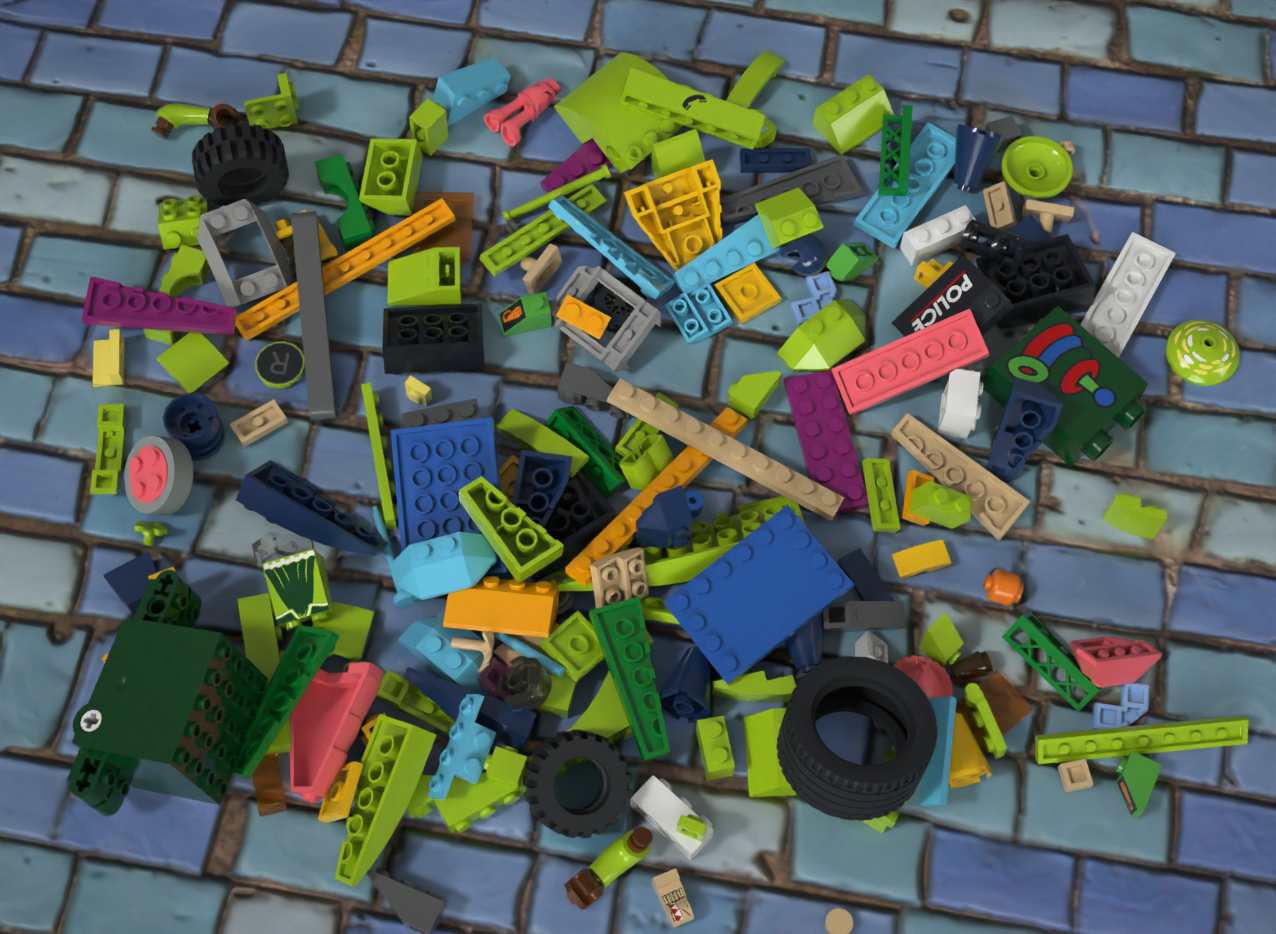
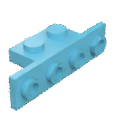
M467 694L462 700L459 707L460 713L449 733L450 739L446 749L440 755L438 770L430 781V790L427 797L445 800L454 776L471 784L478 783L485 760L496 736V732L475 723L484 696L480 694Z

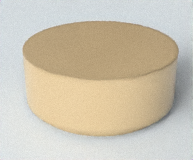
M833 909L825 918V929L828 934H849L853 928V918L845 909Z

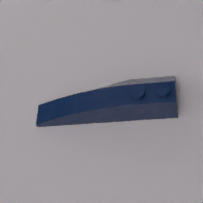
M272 460L247 473L244 477L236 501L243 504L246 509L255 511L265 517L272 524H277L301 537L326 546L370 556H376L388 545L387 542L365 525H356L354 517L350 513L337 510L335 508L336 502L329 497L323 499L318 495L319 489Z

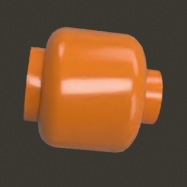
M996 569L991 575H986L982 588L986 590V598L1004 606H1010L1014 602L1017 603L1019 601L1024 585L1017 574Z

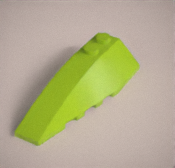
M379 714L360 762L363 764L360 774L359 788L355 791L353 798L355 802L353 815L347 818L345 827L348 831V838L341 845L334 879L356 887L373 865L406 811L423 773L436 734L415 725Z

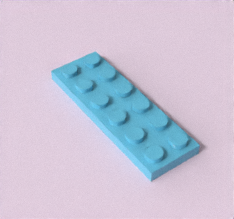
M927 122L910 145L907 196L878 195V188L855 219L854 226L895 249L901 241L904 232L909 230L954 168L956 138ZM890 178L884 182V187L898 188V183Z

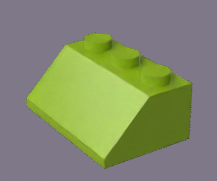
M868 74L815 108L812 125L843 156L882 130L883 114L894 115L885 90Z
M370 139L359 196L360 202L388 215H413L423 159L417 139Z
M772 708L743 718L749 797L797 795L786 781L777 758V738L786 708Z

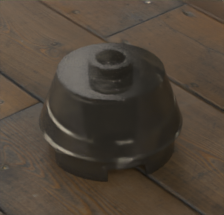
M518 656L509 662L513 666L508 670L506 676L501 674L498 681V694L503 696L505 703L511 708L536 709L546 701L552 687L551 677L537 659Z

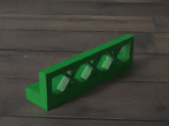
M903 105L902 115L883 114L878 195L907 196L913 105ZM888 123H902L901 128L895 132L887 126ZM892 140H895L900 145L894 151L887 146ZM891 159H894L899 164L893 170L885 165ZM892 178L898 183V188L884 187V182Z
M573 405L555 409L544 426L588 455L589 460L580 470L605 499L612 497L620 485L628 483L619 465L621 458Z
M1030 611L1023 614L1002 636L1078 712L1104 689L1094 685L1091 679L1082 673L1073 652ZM1021 627L1027 633L1028 644L1018 643L1011 635ZM1033 648H1042L1046 652L1047 662H1038L1033 657ZM1052 667H1062L1066 671V681H1057L1053 677ZM1071 685L1081 686L1088 693L1080 703L1072 696Z

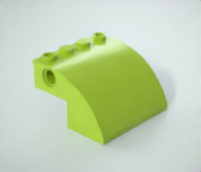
M620 52L553 106L582 144L592 138L619 174L628 169L631 170L652 152L653 144L668 139L684 126L619 103L630 68L642 69L648 74L667 78L649 62L626 52Z

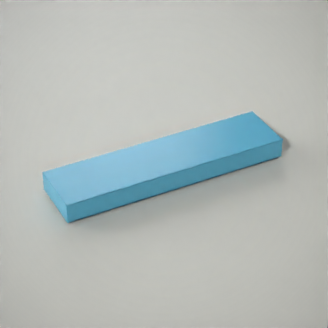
M952 696L929 698L931 707L935 712L934 716L936 717L938 730L936 732V747L921 779L919 805L924 807L947 805L957 698Z

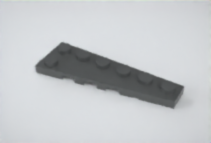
M841 154L720 198L722 208L720 220L724 225L752 219L758 215L755 207L756 203L798 187L815 206L859 197L862 194V189Z

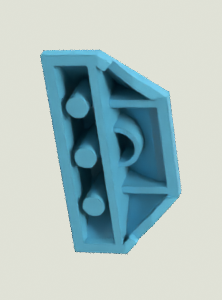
M456 532L411 544L392 562L395 585L397 588L421 600L473 587L485 575L490 566L497 562L495 550L483 534Z
M444 616L415 621L397 640L443 680L484 695H488L494 688L492 658L488 666L478 673L477 671L480 669L484 659L481 651L451 648L452 637L483 640L468 629L443 627Z

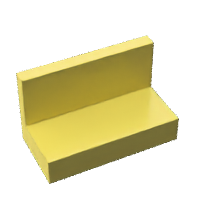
M120 329L109 330V340H94V387L124 385L125 340Z

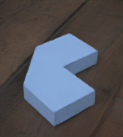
M830 271L821 272L814 276H806V283L812 297L791 302V309L798 327L834 300L837 289Z
M1139 683L1122 684L1120 706L1095 702L1093 705L1092 730L1127 727L1138 720L1149 708V685Z

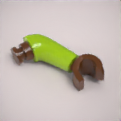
M166 104L156 112L155 116L158 119L155 124L157 126L152 127L151 131L162 139H166L168 137L167 132L170 133L173 128L178 129L182 125H210L213 123L215 129L218 127L225 128L219 124L222 119L231 118L236 120L241 117L238 111L228 104H219L213 109L188 104Z
M638 827L635 831L627 832L610 844L589 866V871L583 868L565 883L566 896L571 903H576L582 910L586 909L603 895V888H606L626 870L644 859L650 852V843L653 840L651 831L645 827Z

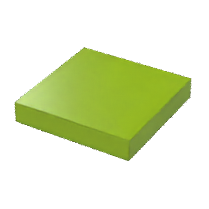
M579 611L575 612L539 644L556 663L566 668L565 672L576 683L605 659L593 625Z

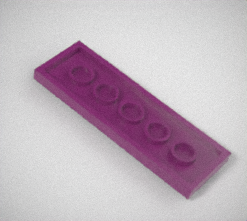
M832 370L784 378V387L809 479L844 497L836 513L868 508V496Z

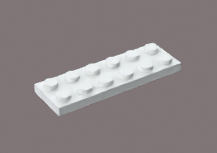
M1132 232L1095 297L1093 305L1090 306L1080 325L1119 358L1176 253Z

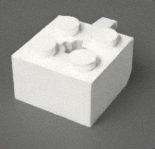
M973 364L955 369L949 374L944 393L941 395L937 431L939 435L967 439L970 430H975L976 420H979L981 405L978 404V400L982 396L984 383L980 382V372L974 371Z

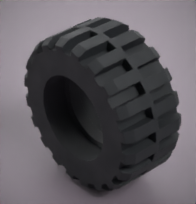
M241 123V125L229 124L225 128L218 127L212 133L208 132L192 151V164L197 190L210 203L213 201L215 205L220 207L243 199H248L256 206H259L262 202L267 203L271 201L273 196L277 197L288 182L289 170L284 144L278 135L268 128L263 129L260 125L254 124L250 126L248 123Z
M583 730L561 731L557 733V736L548 737L543 740L544 744L540 748L536 747L532 752L534 756L531 762L527 761L525 766L527 775L523 777V785L526 786L524 797L530 805L529 809L532 814L547 828L570 838H590L594 833L600 835L606 832L605 827L608 825L614 826L619 821L616 818L619 813L624 814L628 806L624 805L626 799H631L632 795L629 783L633 782L632 774L627 770L630 765L627 759L622 757V751L617 745L612 744L609 739ZM582 757L589 759L598 767L601 776L600 790L596 798L588 806L577 810L564 807L555 797L554 779L557 771L566 761Z

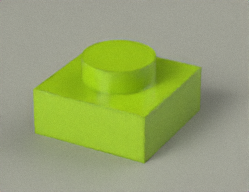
M681 814L676 832L702 842L707 825L703 823L701 818L695 815L688 814V816H684Z

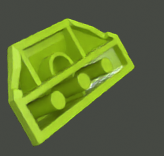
M850 299L833 300L797 327L777 352V356L792 372H800V370L829 371L865 343L866 315Z

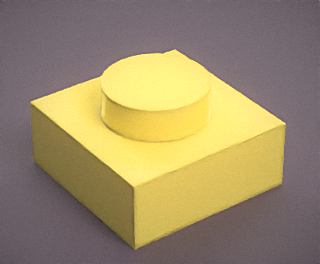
M410 375L405 381L407 397L414 403L418 404L420 402L427 407L432 401L431 388Z

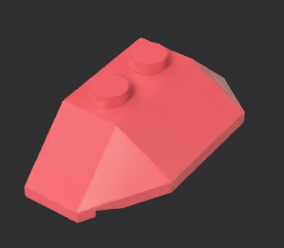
M1097 637L1072 640L1069 644L1082 673L1089 677L1094 685L1101 688L1134 683L1162 655L1160 651L1141 639H1135L1133 642L1124 638Z

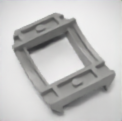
M243 199L200 216L197 241L208 261L227 307L235 308L285 289L296 282L287 257L266 212L250 200ZM257 222L276 265L231 281L213 237Z
M578 266L550 304L551 314L556 322L554 325L615 372L630 368L626 363L654 325L657 324L661 327V312L600 266L595 268ZM600 282L635 309L605 348L583 330L556 316L567 294L584 302L596 284Z

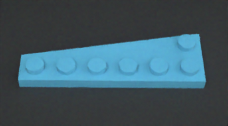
M563 195L552 199L548 207L553 211L554 215L564 220L641 287L640 291L646 297L657 299L672 288L675 283L672 278Z
M756 215L672 275L681 294L684 292L689 294L707 282L710 284L780 251L787 244L772 250L760 217Z

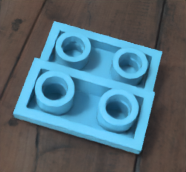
M709 282L687 295L684 292L665 304L689 345L708 338L734 323Z

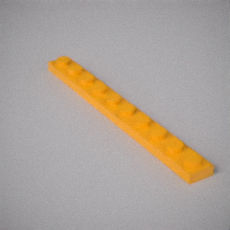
M441 198L322 267L325 296L456 221L455 215ZM297 282L236 317L235 326L245 341L250 340L300 311Z
M727 407L709 426L734 439L747 426V418ZM688 445L565 567L566 574L584 587H587L592 582L590 564L609 555L621 552L636 537V522L645 509L654 503V497L661 492L680 485L684 489L713 458Z

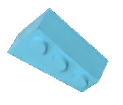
M493 57L439 76L432 101L440 103L445 108L449 127L504 94L508 89L511 75Z

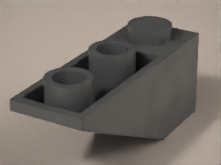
M569 362L566 363L557 387L558 399L567 404L585 406L591 411L606 412L615 418L623 417L629 419V413L607 402L613 388L592 369Z
M834 602L823 611L824 630L826 633L905 628L904 602Z
M384 870L367 871L366 874L370 882L406 928L420 934H434L446 908L444 901L441 900L442 896L427 890L426 894L416 890L417 886L407 880L402 879L401 882L390 879L392 875Z

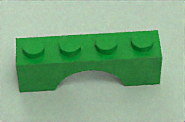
M342 154L316 161V171L324 194L337 195L348 203L346 211L336 221L346 252L351 251L372 239V234L376 233L372 219L367 220L365 214H368L366 204L359 200L360 188L357 180L352 181L351 176L354 175L350 162L345 163Z

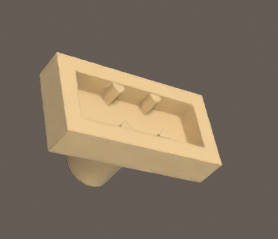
M1029 199L1026 200L1022 209L1023 216L1032 215L1034 218H1039V225L1047 235L1052 234L1054 221L1069 223L1074 213V207Z
M549 244L538 260L530 256H526L521 260V269L528 271L523 278L528 294L539 293L563 263L557 246Z

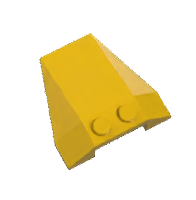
M713 159L623 192L631 215L675 272L722 240L720 213H722L720 205L721 182Z

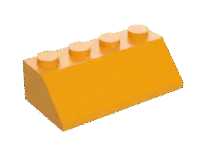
M495 576L482 577L473 587L448 594L443 627L548 638L558 615L559 585L546 581L535 583L525 582L524 580L518 584L516 579L505 580Z

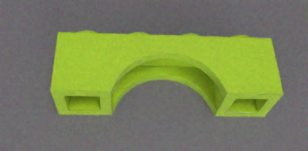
M181 244L178 253L175 252L172 257L168 273L166 272L162 277L159 291L167 293L168 296L177 297L183 290L189 287L204 285L211 268L203 251ZM143 329L146 338L172 346L176 343L181 331Z

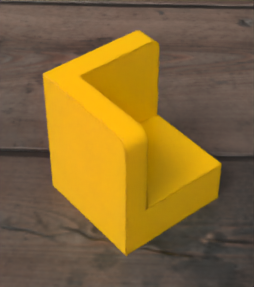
M931 259L928 263L923 260L917 266L914 279L927 289L954 263L949 261L943 267L934 259Z

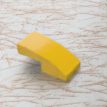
M944 540L928 542L892 554L902 580L924 571L930 573L952 564Z

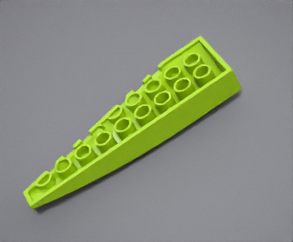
M778 496L738 506L736 508L739 514L728 517L725 511L715 515L716 520L709 524L701 520L693 522L692 540L682 548L676 549L672 547L670 549L640 545L639 547L643 549L648 587L689 582L786 505L793 510L806 526L798 503L785 496ZM626 546L622 551L629 550L630 548ZM565 569L549 575L550 583L559 585V591H594L592 582L587 587H584L568 576ZM555 575L564 577L566 579H563L562 582L556 583Z

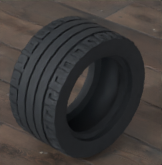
M854 656L825 661L823 664H818L815 668L810 669L808 674L802 676L792 692L777 738L779 765L782 767V773L786 781L797 795L807 804L827 815L845 820L859 821L887 816L891 811L898 810L899 807L905 804V801L911 798L924 775L936 747V732L938 729L936 717L934 716L935 712L919 685L903 671L886 662L868 657ZM835 712H853L864 715L877 722L888 733L894 744L896 757L877 765H860L846 761L834 754L824 744L818 734L815 722L823 716Z

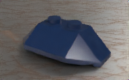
M680 485L657 494L653 499L654 503L647 507L636 522V542L638 545L663 549L675 547L678 549L686 546L692 540L693 520L683 487Z

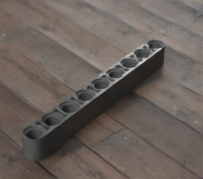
M316 211L291 213L310 420L336 419Z

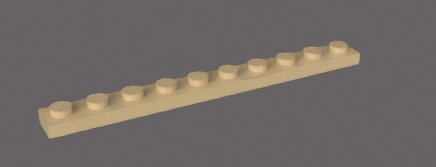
M621 378L608 396L607 402L830 521L833 520L844 499L841 495Z

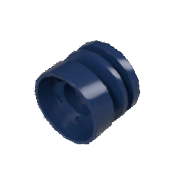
M198 393L183 394L172 400L165 408L163 422L169 437L181 441L188 449L192 460L207 459L216 454L223 446L226 437L225 429L216 406L210 398Z

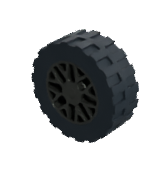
M616 277L618 281L647 301V297L640 291L641 287L634 281H631L629 278ZM603 284L595 292L593 308L611 317L606 330L617 333L635 308Z

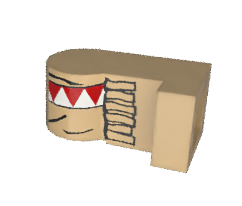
M676 868L653 877L652 886L671 926L675 928L694 920L692 909L686 898V893Z

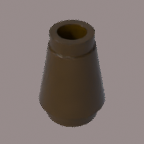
M976 651L956 663V665L951 666L956 681L987 676L988 672L993 671L986 651L980 653Z

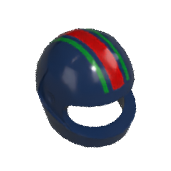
M813 234L800 237L780 250L782 258L800 257L799 261L792 267V270L802 276H814L820 273L828 261L827 248Z

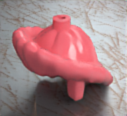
M912 655L896 661L895 665H893L914 680L926 694L928 700L935 697H953V684L949 674L944 667L940 666L938 662H934L931 658Z

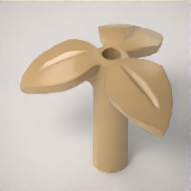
M482 631L484 641L452 637L451 648L481 651L483 653L484 659L480 669L477 671L478 673L488 666L494 647V633L492 631Z

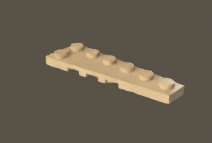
M907 413L892 430L891 435L943 486L972 497L971 514L999 541L1029 506L1031 501Z

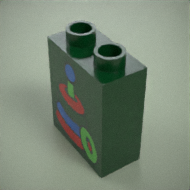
M1059 306L991 365L983 385V390L1004 408L1014 377L1039 383L1063 402V407L1057 424L1042 442L1070 467L1084 454L1093 462L1096 461L1114 441L1108 432L1117 423L1127 431L1147 410L1139 400L1148 383Z

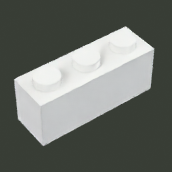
M964 205L904 232L900 249L911 266L961 244L967 224L972 219H976L968 207Z
M652 775L631 797L630 806L691 861L713 837V824L704 815L698 816L692 811V805L684 797L680 796L678 798L671 791L672 787L663 778L658 780ZM681 814L684 816H688V814L695 815L701 818L703 823L707 825L702 842L676 832Z

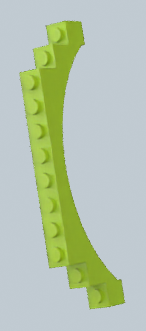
M645 628L647 643H649L651 651L653 649V639ZM608 671L599 692L588 709L567 732L572 731V729L589 731L609 739L612 744H615L614 742L622 737L627 739L633 736L610 671ZM533 756L528 757L527 761L531 762ZM577 757L566 761L557 771L555 779L564 775L568 771V767L575 763L577 765L584 764L589 759ZM486 772L481 773L477 784H471L454 776L445 800L427 797L430 790L429 784L434 775L422 774L406 811L411 819L416 816L417 818H422L432 811V807L436 806L450 833L455 831L460 833L468 829L472 825V821L480 817L485 819L496 812V808L504 803L507 806L516 802L520 798L519 795L526 792V786L523 785V779L519 790L488 780Z

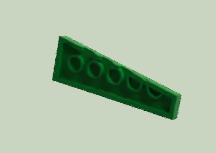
M635 597L590 610V620L642 761L646 762L668 755L670 747L664 717L661 712L660 696L656 689V676L654 668H652L649 643H647L646 626L640 598Z
M298 625L257 706V714L251 721L247 740L243 744L238 756L237 767L231 771L232 775L250 779L325 659L333 653L335 644L340 637L335 632Z

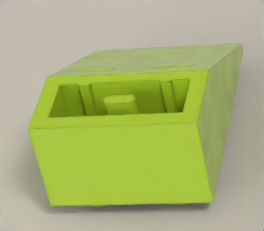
M435 247L388 261V306L461 304L460 247Z

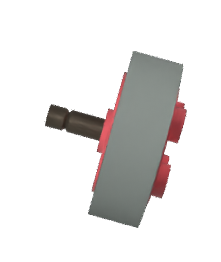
M160 436L144 437L133 447L126 462L124 485L127 498L131 505L141 513L170 515L179 510L185 503L194 482L190 453L186 446L177 439Z

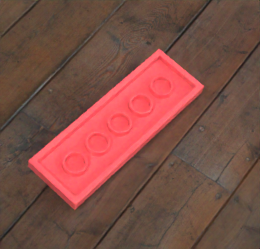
M967 309L831 370L849 414L854 415L949 374L955 369L963 368L986 358L990 354L971 310Z

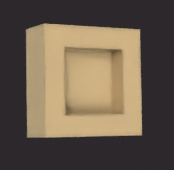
M1086 759L1059 764L1058 770L1065 793L1091 788L1094 785Z

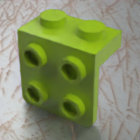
M287 73L277 74L281 94L244 102L250 126L256 124L262 126L263 129H270L280 126L287 127L298 123L296 110L300 109L294 82L288 81Z
M194 195L183 200L167 199L159 204L158 228L164 250L180 248L181 244L185 246L200 245L197 241L200 216L208 212V201L204 197Z

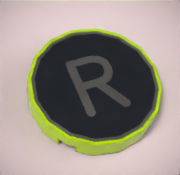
M285 341L273 342L265 346L258 353L255 360V370L260 380L267 387L287 389L296 381L299 382L305 372L304 356L301 350L292 343Z

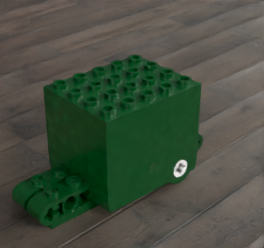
M165 570L156 579H150L134 619H123L88 704L80 708L73 720L75 735L72 743L80 749L66 781L71 784V792L103 816L114 815L120 809L125 797L129 793L130 786L220 805L223 796L228 791V783L232 775L231 771L237 767L238 756L243 744L247 740L251 721L257 714V706L261 695L267 687L268 678L222 633L193 628L200 616L202 599L173 570Z

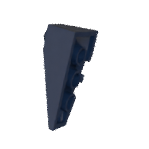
M1014 377L986 470L1001 481L1009 483L1026 463V459L1041 445V441L1055 428L1063 402L1041 384Z
M521 450L512 504L522 509L527 517L543 528L569 483L572 456Z

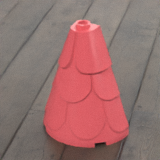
M370 662L350 663L346 673H328L319 669L290 714L291 792L301 795V800L318 803V799H324L347 760V752L353 745L383 681L384 672Z

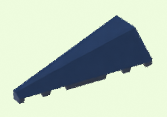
M407 667L403 678L415 685L426 698L429 697L455 722L460 713V704L467 694H480L484 696L475 723L496 732L490 752L494 753L496 746L500 748L509 746L518 750V754H520L537 713Z

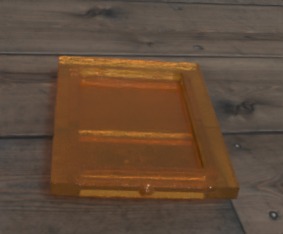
M416 191L415 213L442 198L455 215L456 221L414 244L412 254L435 247H460L461 261H470L474 193Z

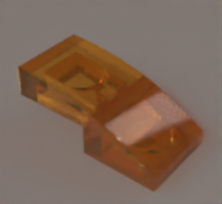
M277 753L264 756L252 774L260 817L287 811Z

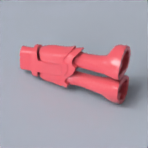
M551 78L546 79L544 82L539 81L537 84H533L519 92L518 97L514 101L501 108L487 112L484 115V121L491 131L498 132L501 130L504 141L510 146H515L521 139L520 128L530 119L532 122L538 119L539 115L556 99V94L561 91V87ZM524 107L522 112L507 120L512 114Z

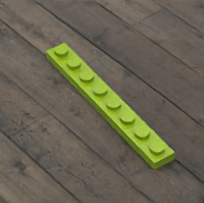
M1245 715L1035 735V760L1038 764H1048L1082 759L1128 756L1131 751L1138 754H1150L1248 744L1249 720Z

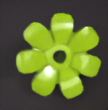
M137 521L134 526L135 531L143 533V544L148 546L154 544L155 536L167 535L168 531L164 524L160 522L153 524V522Z

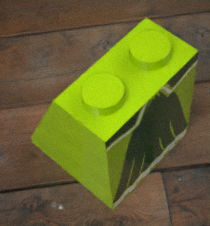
M310 549L262 563L277 625L283 628L286 627L287 630L297 629L298 625L302 626V622L312 620L313 623L328 619L327 615L334 613L325 560L316 550Z

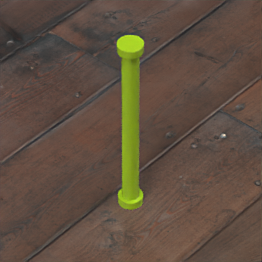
M606 164L600 166L601 169L508 212L506 210L502 211L501 213L506 224L508 225V220H513L544 206L560 195L570 194L604 177L606 179L610 178L611 174Z

